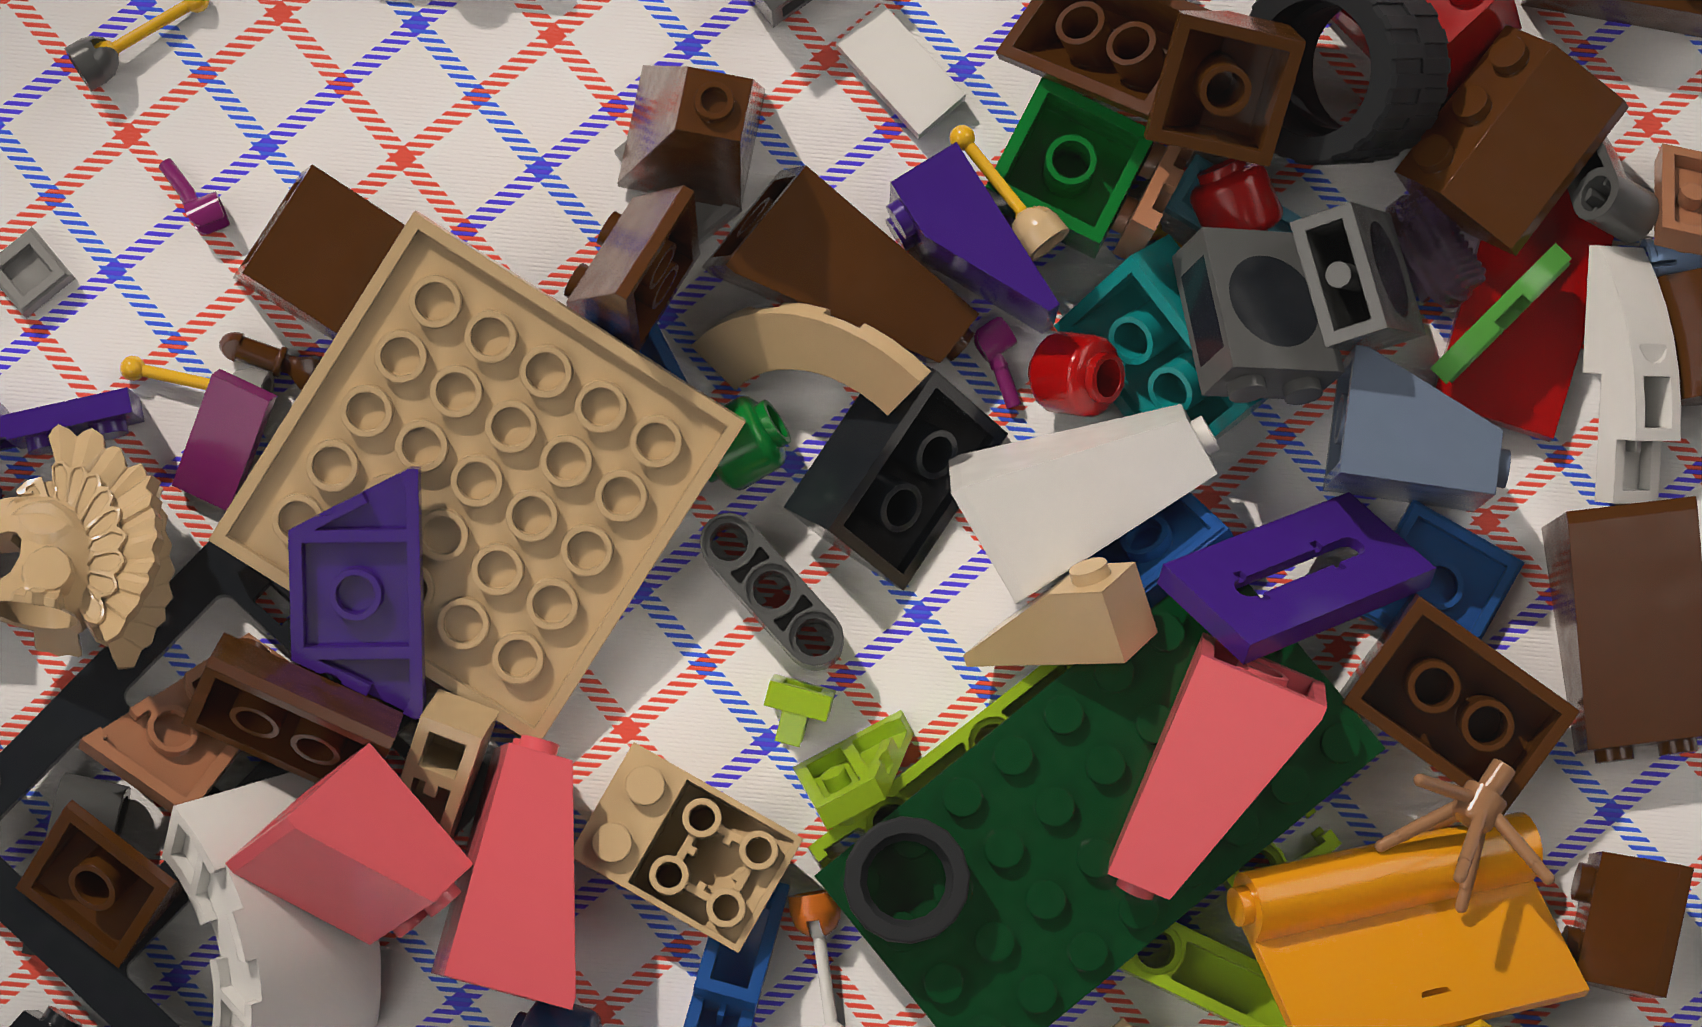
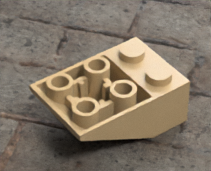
M633 742L574 844V860L739 953L801 845L803 838Z

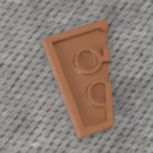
M1158 142L1154 143L1138 174L1149 180L1139 200L1129 195L1127 196L1111 227L1112 230L1121 234L1112 252L1113 254L1126 260L1130 255L1146 247L1163 216V211L1185 172L1183 169L1186 163L1190 160L1195 150L1169 144L1164 146Z
M247 633L246 635L241 637L258 641L259 643L263 644L270 651L271 654H274L282 659H285L280 654L272 650L270 647L262 643L260 640L252 636L250 633ZM209 658L187 671L182 679L153 697L149 695L132 706L127 714L105 728L99 727L83 737L78 746V749L170 813H172L173 806L206 797L242 751L182 724Z

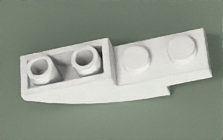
M1589 245L1583 373L1601 374L1594 502L1633 504L1658 501L1662 441H1681L1679 367L1666 302L1655 271L1644 248Z

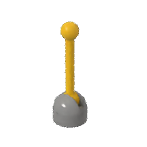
M128 356L120 365L122 376L130 381L146 377L202 390L207 389L210 378L145 365L144 361L138 356ZM245 368L232 374L271 393L274 392V376L272 372Z

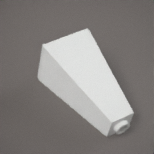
M1178 404L960 454L949 460L951 494L1016 604L1069 571L1073 565L1086 560L1217 475L1218 473L1211 454L1220 450V447L1203 416L1201 415L1191 421L1183 405Z

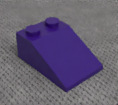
M957 142L890 182V200L886 206L890 217L885 219L894 239L904 250L907 251L913 247L923 263L1041 334L1053 328L1060 303Z

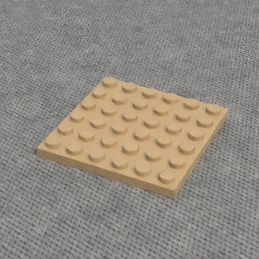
M414 211L208 541L290 591L289 529L409 467L421 466L425 676L455 695L498 710L499 714L496 721L520 736L528 735L543 739L746 420L420 212Z

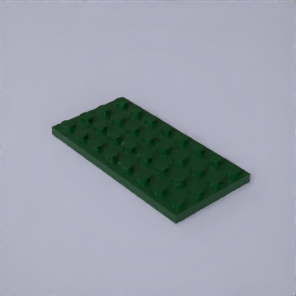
M1250 584L1236 589L1242 595L1251 597L1257 595L1260 597ZM1168 594L1150 608L1158 633L1126 663L1072 665L881 821H887L900 816L927 819L947 830L964 851L970 872L968 899L956 921L938 936L913 944L889 942L863 927L850 910L844 889L846 860L856 842L814 875V877L935 1027H1049L1386 748L1358 714L1342 702L1344 700L1343 696L1298 642L1263 656L1266 659L1325 683L1327 709L1323 719L1170 900L1156 894L1153 900H1144L1120 889L1116 885L1118 878L1107 874L1110 857L1203 632L1211 635ZM900 841L887 845L876 854L868 868L867 886L871 899L880 911L894 919L913 920L926 916L937 907L945 892L946 875L941 860L933 850L919 842Z

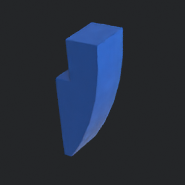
M778 883L739 953L708 936L683 1027L753 1026L790 890L789 884Z

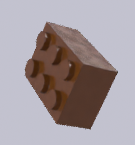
M1416 593L1409 596L1339 692L1344 698L1342 701L1344 704L1461 787L1468 780L1479 782L1493 759H1498L1514 769L1515 775L1501 795L1507 802V806L1502 813L1503 816L1580 713V710Z

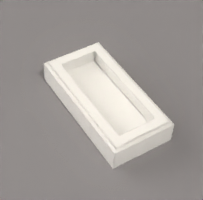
M883 3L836 42L838 52L918 140L965 100L966 94Z

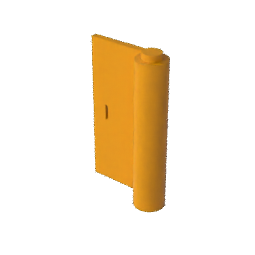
M1524 812L1504 815L1543 862L1541 837L1530 816ZM1463 824L1420 833L1384 852H1378L1374 847L1375 843L1239 872L1235 876L1233 887L1227 892L1229 915L1236 926L1242 927L1287 1027H1459L1471 1024L1479 1019H1493L1585 997L1590 989L1534 881L1537 875L1495 827L1486 833L1468 909L1465 913H1458L1455 909L1459 883H1456L1453 878L1469 829Z

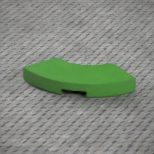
M1555 243L1430 369L1445 384L1449 381L1452 383L1571 264L1569 261L1572 258Z

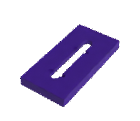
M1347 492L1164 563L1157 584L1244 665L1429 588L1436 567L1354 495ZM1341 547H1349L1359 553L1356 556L1341 561L1338 567L1331 565L1266 591L1262 598L1257 595L1252 597L1245 596L1236 590Z

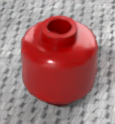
M1230 158L1197 174L1199 184L1191 191L1190 200L1201 227L1268 231L1282 219L1283 208L1264 166Z
M1059 331L1048 335L1038 345L1029 363L1028 377L1030 388L1037 403L1045 410L1068 415L1095 417L1104 413L1120 395L1124 387L1125 370L1116 348L1106 338L1090 334Z

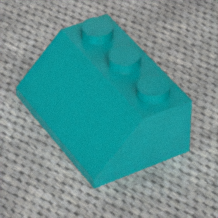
M1168 234L1130 255L1062 317L1054 327L1058 332L1101 336L1114 345L1124 365L1125 381L1120 395L1113 403L1124 417L1182 404L1191 421L1201 415L1203 416L1217 440L1269 398H1260L1246 403H1235L1230 401L1229 397L1202 396L1172 262V256L1180 247L1171 235Z

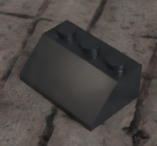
M926 366L931 370L928 376L888 416L873 402L859 394L784 505L787 511L821 538L903 591L959 509L951 494L949 460L960 454L1000 446L1008 435L1004 429L944 376L929 366Z

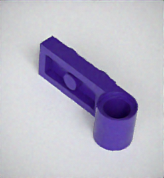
M126 387L9 413L7 408L0 403V451L18 447L19 449L27 448L29 455L53 453L48 436L58 424L70 429L76 436L85 430L93 428L103 435L105 441L123 437L129 434V425L145 422L140 397Z

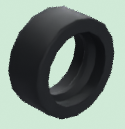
M900 816L877 823L858 838L846 860L844 889L850 910L866 930L889 942L913 944L938 936L956 921L968 899L970 872L964 851L947 830L927 819ZM900 841L919 842L933 850L941 860L946 875L945 892L937 907L926 916L913 920L894 919L880 911L871 899L867 886L868 868L876 854L887 845Z

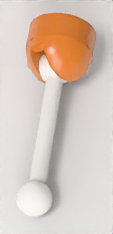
M826 890L789 895V910L794 926L802 934L812 937L814 942L825 1021L822 1027H843L837 1021L826 935H829L836 929L841 919V909Z

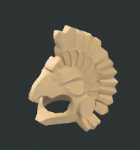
M58 424L48 436L55 458V463L51 466L52 481L44 482L42 477L28 480L16 490L18 496L0 499V554L20 553L11 572L0 578V622L34 631L35 649L41 652H50L58 657L64 655L81 657L82 646L79 633L88 628L96 642L109 647L118 670L134 668L141 651L152 644L156 629L166 621L165 607L173 599L169 582L175 573V569L170 559L172 543L166 532L168 515L161 508L163 502L160 500L163 487L160 486V480L153 475H148L142 463L128 467L121 448L111 446L106 449L103 435L95 429L85 430L76 436L70 429Z

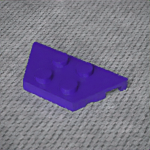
M412 466L288 530L292 661L319 674L326 673L335 677L344 686L365 696L370 694L403 710L404 715L413 719H420L421 714L426 708L421 466Z

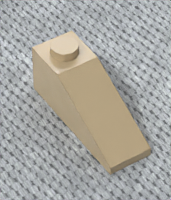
M1095 557L1073 565L1069 569L1068 575L997 625L963 655L966 666L1126 663L1158 633L1136 562L1108 563L1103 557Z
M438 689L420 716L400 779L453 839L480 770L499 711Z

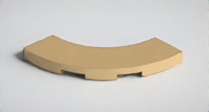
M783 302L779 307L755 309V307L752 308L750 306L743 308L716 322L691 345L735 391L749 379L765 372L787 369L803 370L832 378L849 386L873 402L887 416L931 372L912 353L875 328L865 323L859 328L844 320L832 317L830 310L827 308L802 303Z

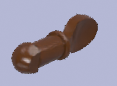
M240 332L227 333L219 342V349L227 359L233 362L237 360L272 372L274 377H279L281 373H287L301 391L322 357L315 355L305 357L292 356L288 354L289 349L287 347L280 349L245 337V334Z

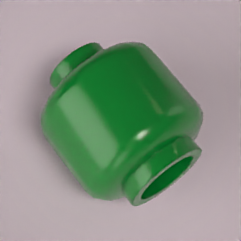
M744 395L724 405L745 419L746 422L708 480L713 483L720 479L728 487L739 491L746 489L779 469L786 460L785 446L791 442L789 431L773 405L765 399L758 403L756 400Z

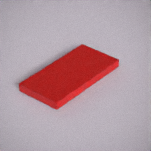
M1567 189L1516 256L1480 239L1478 240L1444 354L1555 243L1572 258L1569 261L1571 264L1452 383L1449 381L1445 384L1437 376L1434 384L1436 389L1492 424L1547 442L1554 439L1584 340L1589 245L1612 246L1614 237L1578 217L1574 211Z

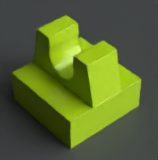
M774 674L769 682L764 706L782 710L774 741L800 747L809 718L823 722L827 721L836 690Z

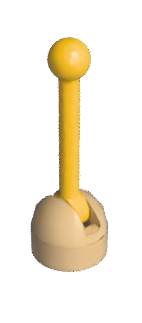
M959 125L951 131L949 138L951 145L957 142L961 150L967 153L1016 214L1015 220L1012 223V230L1032 261L1038 260L1054 249L1069 233V228L1061 218L1048 207L1033 206L1027 208L974 143L975 134L970 127Z

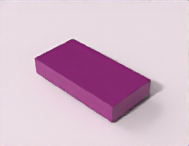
M222 369L214 372L208 383L172 486L227 511L248 476L277 395Z

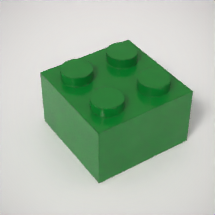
M1042 77L995 169L1027 208L1033 206L1048 207L1061 218L1069 228V233L1061 243L1095 259L1152 149L1154 141L1144 138L1146 126L1076 91ZM988 181L985 187L1000 211L1015 219L1016 214Z

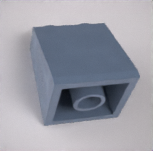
M1354 346L1343 361L1345 372L1337 378L1323 491L1344 494L1350 492L1352 495L1407 503L1416 500L1423 505L1474 512L1496 495L1497 487H1506L1510 472L1511 451L1501 449L1504 430L1371 347Z

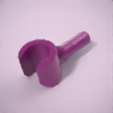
M171 158L165 159L160 163V171L180 196L185 213L198 233L208 235L230 225L225 208L216 191L198 198L194 188Z
M996 317L976 330L974 345L981 356L989 363L991 370L994 371L1006 408L1009 409L1022 403L1008 363L1002 353L1016 345L1017 339L1002 317Z

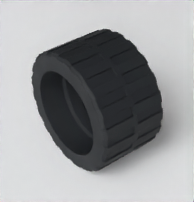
M1256 0L1252 5V11L1249 16L1290 25L1306 41L1274 151L1276 155L1281 158L1293 159L1295 163L1303 165L1358 164L1389 160L1399 156L1403 150L1414 147L1421 141V136L1427 129H1431L1436 122L1438 111L1442 103H1445L1449 89L1447 88L1448 75L1451 73V58L1448 57L1447 44L1449 42L1445 29H1442L1438 20L1439 15L1431 3H1427L1425 0ZM1342 9L1351 15L1361 28L1369 48L1371 62L1370 81L1365 98L1355 115L1343 126L1338 124L1324 109L1317 95L1313 78V59L1319 37L1328 22Z

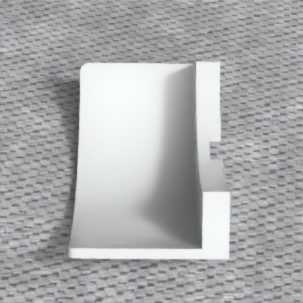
M291 772L173 806L162 857L171 867L187 893L200 926L212 923L220 952V957L210 960L213 982L212 1027H376L381 998L379 939L369 945L234 874L225 864L301 794L315 784Z

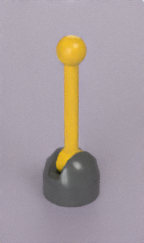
M184 0L114 42L108 41L104 37L88 36L75 41L65 47L64 50L78 74L92 92L107 83L116 74L119 66L120 52L190 11L195 13L204 11L209 5V0Z

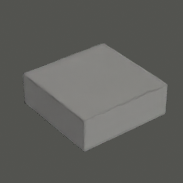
M32 227L0 252V289L26 318L76 279Z

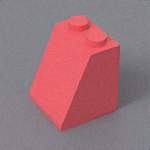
M370 742L308 788L225 863L234 874L369 945L390 931H393L398 938H401L417 926L427 915L433 917L461 893V890L454 882L473 865L472 861Z

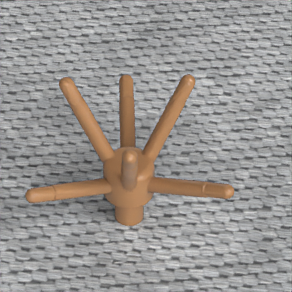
M1498 759L1491 761L1479 782L1468 780L1463 787L1424 774L1415 775L1413 782L1416 786L1455 800L1377 840L1374 846L1378 852H1384L1420 833L1445 828L1457 821L1468 827L1469 829L1453 875L1454 881L1459 883V891L1455 903V909L1458 913H1465L1468 909L1485 836L1493 827L1500 832L1544 884L1551 885L1555 881L1554 874L1502 814L1507 806V802L1501 795L1515 775V771L1508 764Z

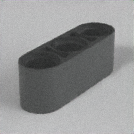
M734 513L718 514L710 519L702 529L700 546L703 558L714 574L797 665L810 671L825 670L834 665L841 656L844 646L843 629L836 616L750 521L742 515ZM730 529L741 532L748 540V545L745 553L740 558L733 561H725L714 555L712 543L719 533ZM775 576L782 578L791 588L790 597L787 602L779 608L773 609L765 608L757 603L754 598V591L758 583L766 577ZM817 623L824 625L831 631L834 641L827 653L822 656L813 657L803 653L797 646L796 640L802 628L809 624Z

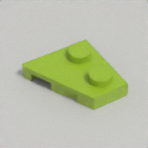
M902 710L792 767L827 830L838 824L840 826H849L863 820L872 812L874 805L886 799L914 735Z

